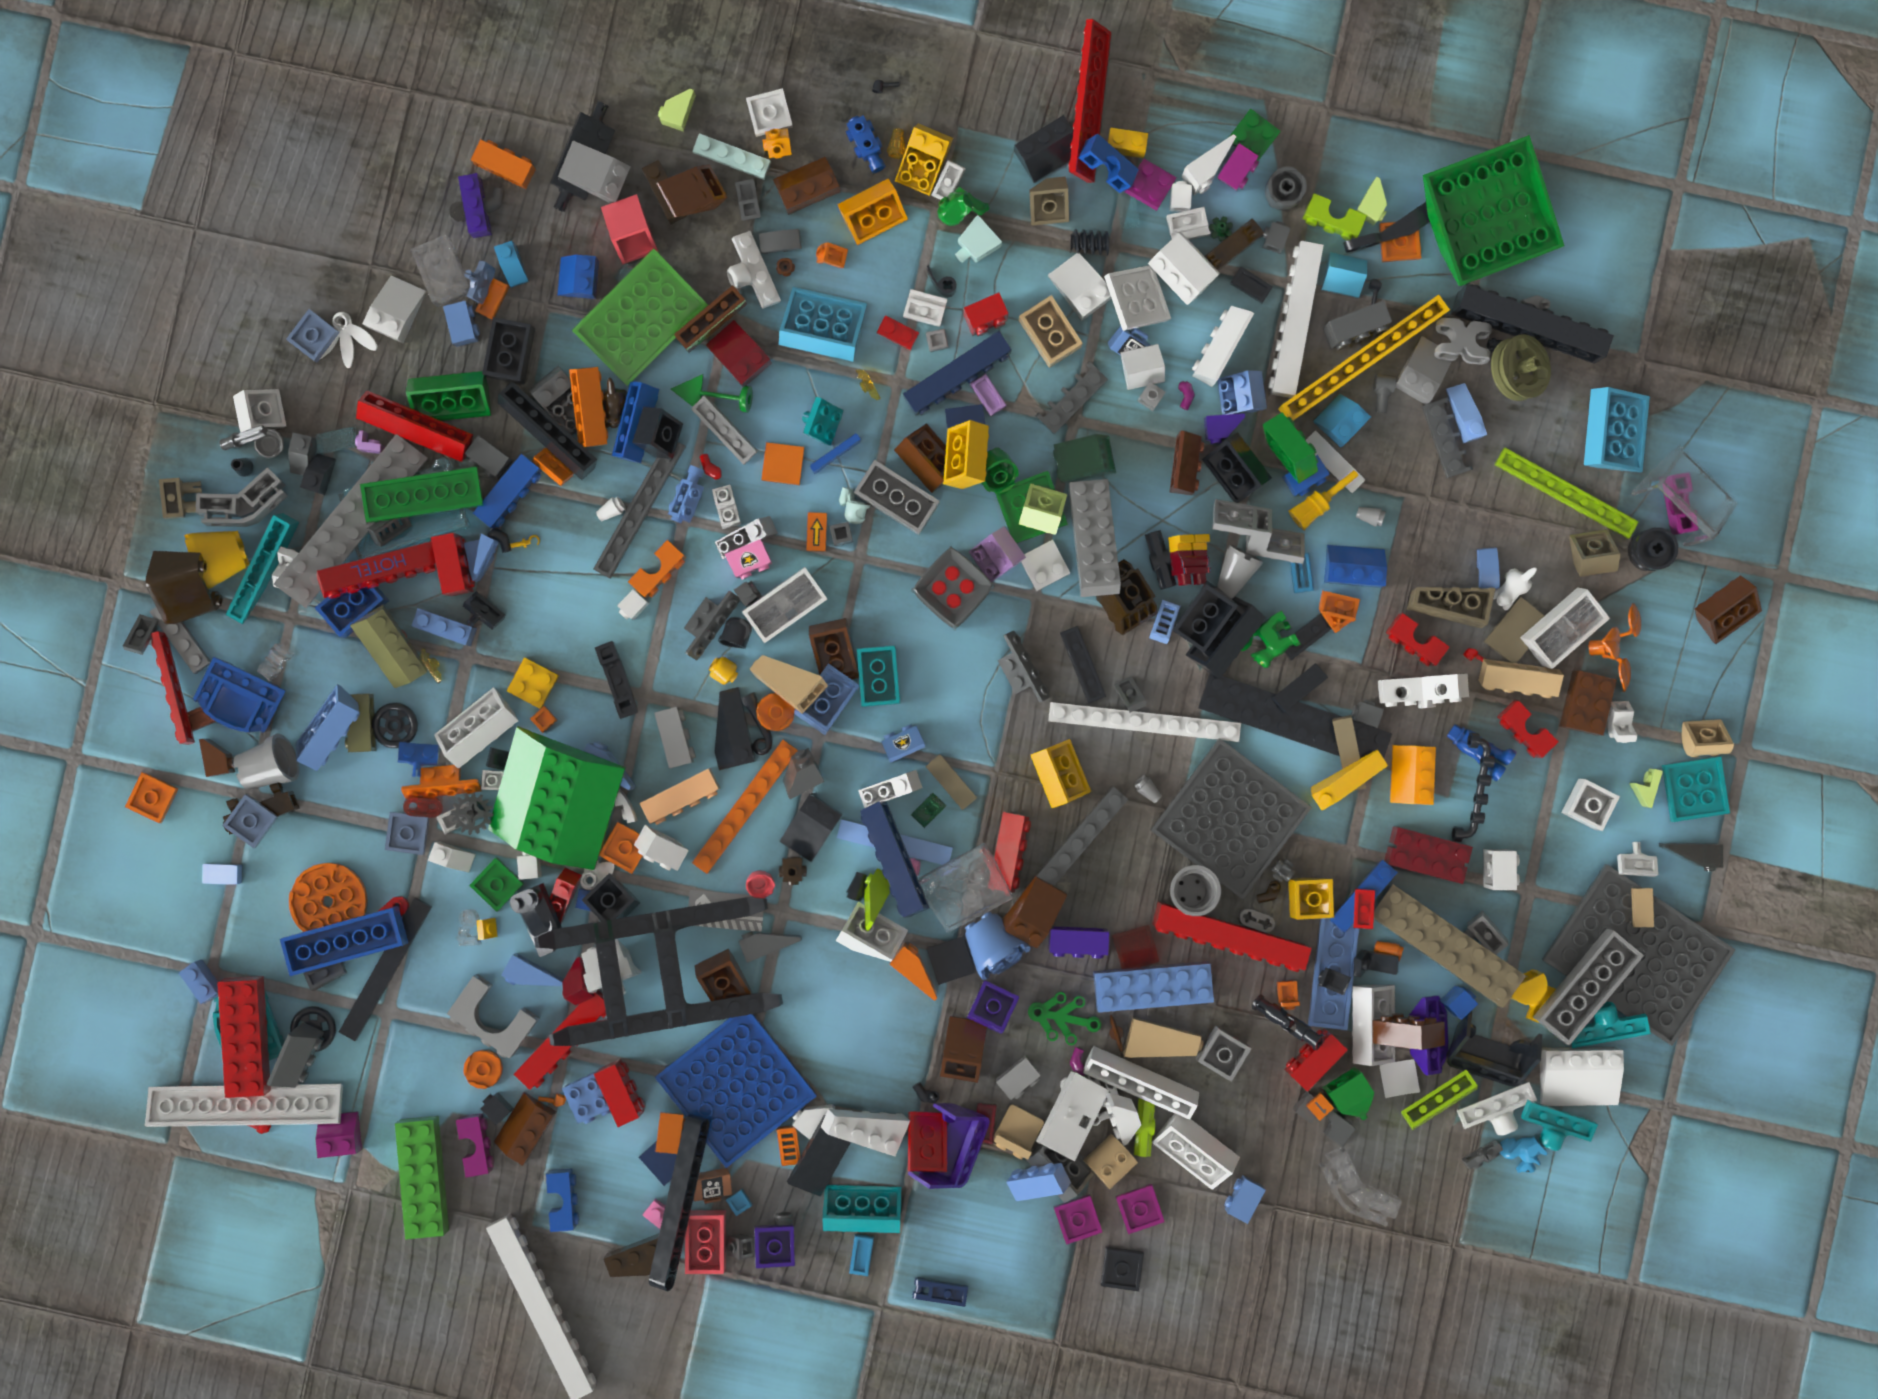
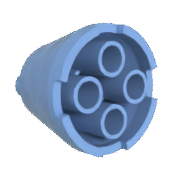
M991 911L985 913L981 917L982 920L976 924L973 922L965 927L967 931L965 936L976 970L982 980L988 979L992 973L1000 974L1022 959L1024 951L1027 953L1031 949L1029 944L1006 932L1002 918L998 914H992Z

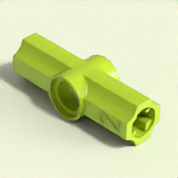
M1139 1097L1137 1113L1141 1126L1135 1133L1134 1155L1151 1157L1152 1136L1155 1133V1104Z

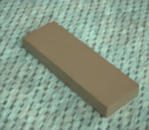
M940 754L925 766L962 810L977 799Z

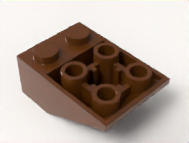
M710 164L696 166L657 183L675 218L714 210L728 198Z
M949 1017L940 1077L978 1083L987 1027L971 1019Z

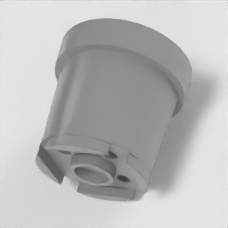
M277 733L265 739L264 743L234 757V768L238 767L239 771L236 776L241 785L247 790L257 789L278 782H292L297 780L299 776V762L296 761L295 750L289 740L282 734Z
M1192 865L1181 869L1174 876L1170 885V896L1174 905L1181 912L1190 916H1202L1211 912L1218 904L1221 896V886L1217 876L1210 869L1204 866ZM1181 897L1185 898L1184 902L1180 900Z

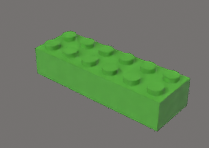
M439 1116L400 1119L395 1123L405 1240L444 1236L449 1231Z

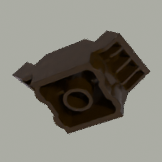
M1125 559L1118 562L1121 582L1120 594L1096 596V600L1106 611L1109 620L1115 624V630L1121 635L1126 634L1158 614L1157 605L1153 600L1156 597L1140 570L1138 568L1135 570L1132 564Z

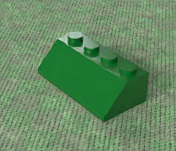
M483 371L409 378L406 395L411 409L439 421L491 416L487 379L482 374Z

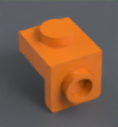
M1297 981L1277 982L1278 1005L1284 1007V1010H1294L1295 1006H1300Z

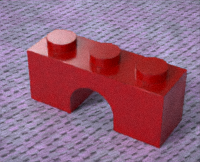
M1404 613L1398 614L1385 632L1389 635L1388 638L1395 644L1400 643L1405 646L1404 650L1411 655L1416 654L1420 657L1419 661L1428 667L1430 665L1436 666L1449 649V646L1436 636H1430L1424 644H1419L1413 636L1418 624Z
M1519 700L1512 701L1497 716L1501 720L1499 722L1500 725L1506 730L1509 729L1514 734L1513 738L1518 743H1523L1527 747L1526 751L1533 758H1543L1559 741L1546 728H1540L1534 734L1528 733L1525 728V722L1532 714Z

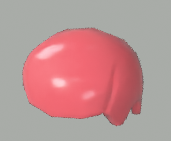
M765 870L752 872L746 881V890L754 898H766L773 893L775 887L773 877Z

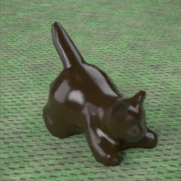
M608 378L607 389L602 390L604 395L602 403L606 413L605 428H617L620 424L628 392L625 389L615 388L612 378Z

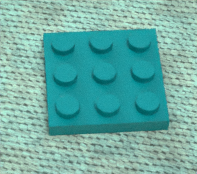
M1721 756L1662 765L1671 822L1730 814Z

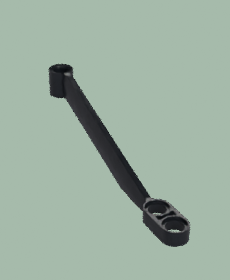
M1426 202L1380 233H1372L1343 242L1345 252L1361 250L1412 235L1430 222Z

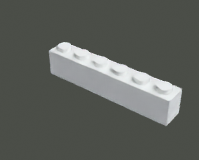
M1093 1046L1086 1059L1084 1074L1190 1120L1198 1106V1091Z

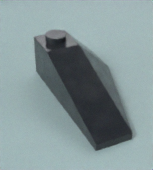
M739 687L719 692L715 756L719 770L756 762L743 704L740 699Z

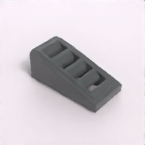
M408 517L399 518L403 523L401 526L398 519L376 522L369 526L367 530L373 542L382 547L412 527Z

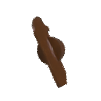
M1110 1015L1112 1028L1109 1031V1035L1112 1039L1116 1040L1119 1051L1122 1052L1124 1051L1121 1041L1123 1030L1120 1026H1117L1114 1017Z

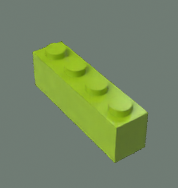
M1465 1070L1401 1111V1114L1411 1129L1414 1130L1477 1090L1478 1085L1469 1072Z

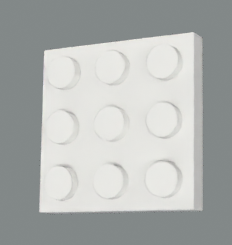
M1150 265L1109 273L1104 276L1123 331L1166 322L1171 319L1156 272Z

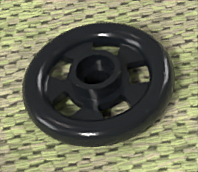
M388 703L379 708L373 717V734L376 740L383 746L399 748V742L410 743L414 739L418 729L417 718L408 706L401 703ZM398 710V716L390 717V711ZM407 716L410 724L405 726L402 718ZM381 718L386 719L385 727L380 726ZM394 722L398 723L397 729H394L392 726ZM404 730L407 735L401 739L398 734ZM386 732L393 735L391 740L384 737Z
M310 1006L301 1009L293 1017L290 1024V1032L298 1027L300 1021L323 1031L321 1023L327 1022L328 1030L323 1031V1043L319 1050L315 1052L326 1049L334 1040L336 1024L332 1015L325 1009ZM310 1014H317V1020H310Z

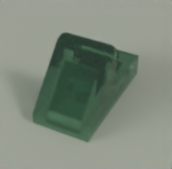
M932 793L919 805L911 816L925 828L947 805Z

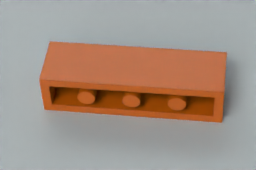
M598 367L569 369L578 442L583 447L606 445L608 431L605 428L606 413L602 403L604 395L600 386L601 373Z

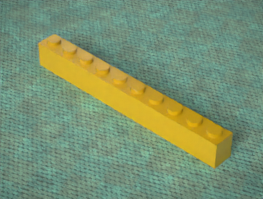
M1437 295L1282 404L1278 410L1293 421L1445 315L1450 309L1440 295Z

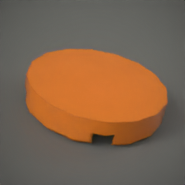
M776 693L768 694L758 703L756 710L757 719L767 730H784L792 723L795 709Z
M479 1050L467 1058L464 1063L463 1072L470 1085L486 1089L499 1081L503 1065L496 1053L490 1050Z

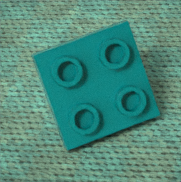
M816 397L811 412H804V415L809 417L802 416L803 422L806 423L803 433L825 445L831 446L844 410L823 398Z

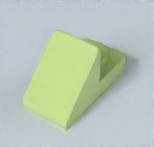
M1649 769L1643 778L1644 786L1637 783H1629L1642 807H1653L1663 771Z

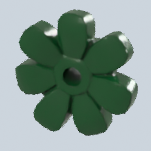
M1223 216L1221 220L1216 217L1212 220L1213 224L1209 225V230L1213 231L1211 233V238L1216 239L1218 236L1219 241H1224L1225 236L1229 237L1232 235L1230 229L1233 228L1232 222L1227 223V217Z

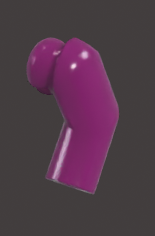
M1181 381L1178 389L1183 392L1184 398L1180 408L1188 411L1195 394L1191 383Z
M1075 1047L1070 1059V1066L1073 1072L1085 1076L1086 1074L1083 1073L1084 1066L1081 1062L1084 1050Z

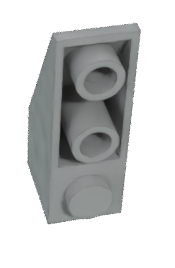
M768 516L754 520L715 541V544L722 559H725L726 553L759 539L765 541L778 534L771 517Z

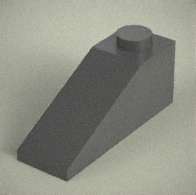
M750 931L741 935L743 939H740L738 942L748 963L797 943L802 938L801 935L761 932L753 934Z

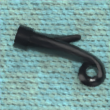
M755 692L740 699L743 705L747 707L764 737L754 741L753 751L758 755H765L772 748V735L770 730L764 728L757 719L758 699ZM761 742L765 743V748L762 750L758 748V744Z

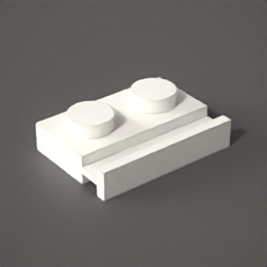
M1204 207L1166 216L1172 239L1179 232H1182L1188 240L1210 235Z
M910 289L903 317L940 327L947 299Z

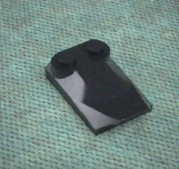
M544 883L511 897V908L514 912L520 913L534 945L535 937L553 929L562 928ZM536 948L539 958L556 951V949Z

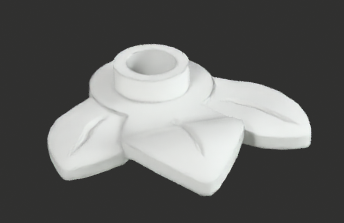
M597 861L595 870L584 869L580 880L581 886L587 890H592L609 873L613 874L615 865L611 862L599 863ZM588 877L593 878L592 884L587 882Z

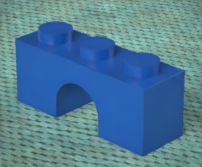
M1099 134L1085 141L1078 157L1092 170L1104 164L1108 169L1106 182L1119 193L1132 187L1139 170Z
M572 1168L549 1170L546 1173L547 1193H557L563 1198V1206L552 1208L549 1212L550 1232L572 1231L579 1224V1213L575 1210V1205L578 1203L577 1193H574L576 1174H573Z

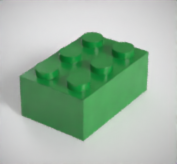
M1281 412L1263 424L1267 445L1298 484L1318 472V459L1315 456V453H1317L1312 443L1308 444L1306 442L1305 435L1301 430L1297 431L1290 417H1286Z

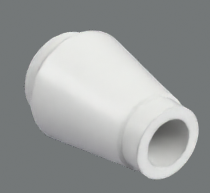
M618 496L612 497L596 511V515L601 521L622 514L626 507Z

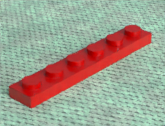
M160 631L151 633V644L157 655L156 663L162 674L161 682L165 686L167 693L165 698L171 709L170 718L176 728L175 737L179 744H193L195 740L168 637L164 632Z

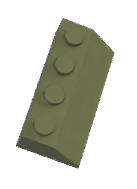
M384 604L350 625L394 688L411 683L427 673L426 664Z

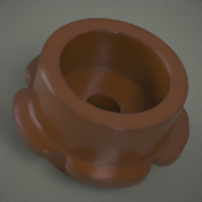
M782 258L778 260L776 270L778 274L787 277L791 275V272H794L795 265L790 258Z

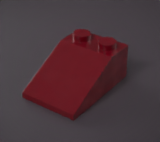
M735 320L706 344V347L742 387L747 386L772 364L770 358Z

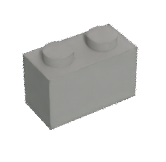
M1024 1055L997 1077L996 1083L1010 1100L1013 1098L1018 1099L1024 1094V1089L1030 1085L1032 1087L1040 1080L1038 1077L1041 1075L1027 1056Z

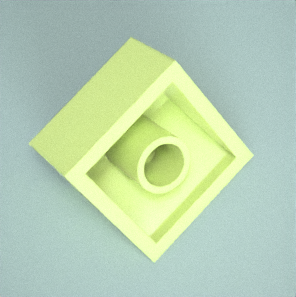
M1030 484L1019 524L1056 535L1067 494Z

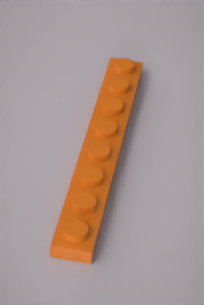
M784 739L780 742L692 861V864L706 874L709 873L786 769L791 757L798 751Z

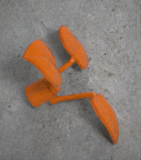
M1632 603L1628 613L1630 626L1628 632L1620 634L1618 627H1613L1602 640H1590L1588 645L1591 656L1602 655L1603 658L1619 662L1618 670L1623 687L1622 692L1626 691L1630 683L1631 666L1627 658H1619L1620 638L1632 633L1634 637H1637L1641 631V616L1635 603Z

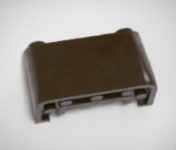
M153 551L146 574V587L165 624H177L216 611L222 606V595L218 591H212L210 594L203 579V573L207 570V562L204 561L201 553Z

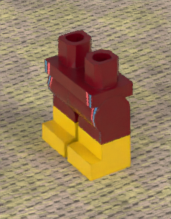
M1195 534L1168 537L1173 568L1171 570L1172 576H1177L1179 586L1191 585V575H1193L1194 585L1204 584L1206 582V573H1211V567H1209L1210 560L1207 554V542H1210V535Z

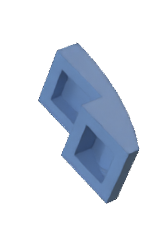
M1497 548L1477 549L1478 588H1500Z

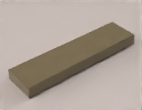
M1351 715L1332 719L1342 769L1360 759ZM1365 783L1355 790L1366 789Z

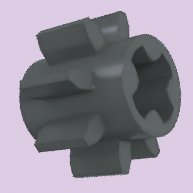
M1279 859L1271 869L1274 872L1272 877L1279 882H1282V880L1288 882L1295 873V870L1292 868L1294 864L1288 859L1284 861Z

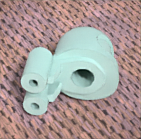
M842 487L839 502L842 506L846 505L845 519L852 524L863 523L866 510L870 508V505L854 500L853 488Z

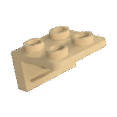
M1014 1104L1010 1105L993 1136V1140L996 1143L995 1146L1004 1151L1006 1148L1013 1151L1012 1154L1019 1159H1029L1032 1153L1031 1148L1044 1125L1043 1120Z

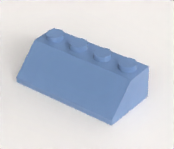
M338 684L335 686L296 742V761L318 771L321 765L324 766L330 752L336 750L340 738L348 733L349 725L352 721L355 722L360 715L358 702L342 686Z

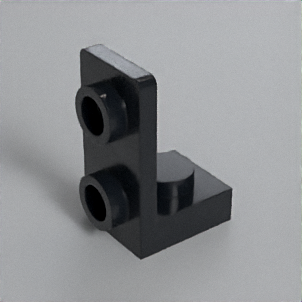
M1361 949L1354 958L1353 976L1362 977L1365 971L1368 970L1397 975L1399 957Z

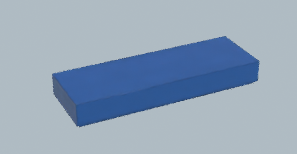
M855 433L812 463L810 468L813 473L816 474L859 444L861 439L858 434Z

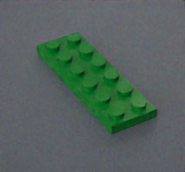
M477 467L360 484L366 523L484 506Z

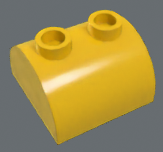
M1532 969L1523 973L1526 977L1511 997V999L1524 1005L1529 1004L1530 1008L1541 1004L1540 1000L1545 996L1548 987L1545 974Z

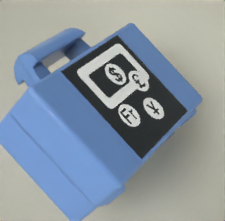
M1120 326L1108 341L1110 349L1121 355L1120 352L1150 346L1146 341L1148 335L1138 328H1134L1131 331H1123Z

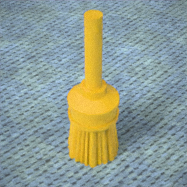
M1353 470L1327 492L1319 493L1314 491L1312 495L1306 497L1305 501L1288 510L1292 520L1299 528L1305 530L1318 516H1322L1324 512L1330 510L1329 502L1332 500L1331 498L1359 476L1358 473Z

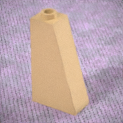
M764 655L757 659L750 668L757 679L801 714L828 687L820 675Z
M1132 1017L1123 1055L1128 1058L1197 1056L1198 1051L1201 1052L1203 1040L1196 1033Z

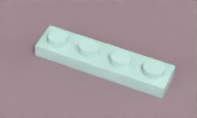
M700 133L693 148L694 154L765 180L771 164L769 159Z

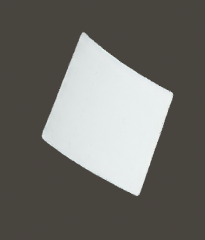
M1414 1059L1380 1065L1385 1098L1420 1092Z

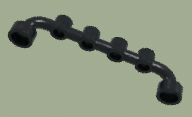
M1470 732L1467 739L1468 748L1477 749L1479 745L1483 748V755L1480 757V772L1476 780L1477 790L1473 797L1474 807L1470 815L1471 825L1467 831H1464L1463 827L1454 826L1451 833V839L1454 842H1462L1464 838L1472 837L1476 833L1478 825L1483 824L1485 821V813L1481 812V807L1488 803V794H1484L1485 786L1489 787L1491 785L1492 777L1487 775L1488 767H1494L1495 757L1490 756L1491 747L1489 742L1480 738L1479 733Z

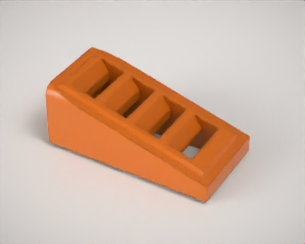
M792 1125L778 1127L777 1136L782 1166L795 1165L800 1158L798 1131ZM793 1133V1137L783 1138V1134ZM794 1141V1144L784 1145L783 1142ZM795 1148V1151L784 1152V1149ZM796 1155V1159L785 1160V1156Z

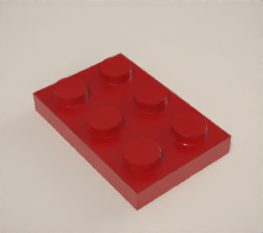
M908 1112V1119L910 1120L908 1125V1171L947 1172V1122L943 1120L942 1113Z

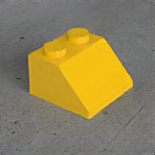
M1294 878L1288 881L1289 912L1291 918L1296 920L1334 918L1333 879Z

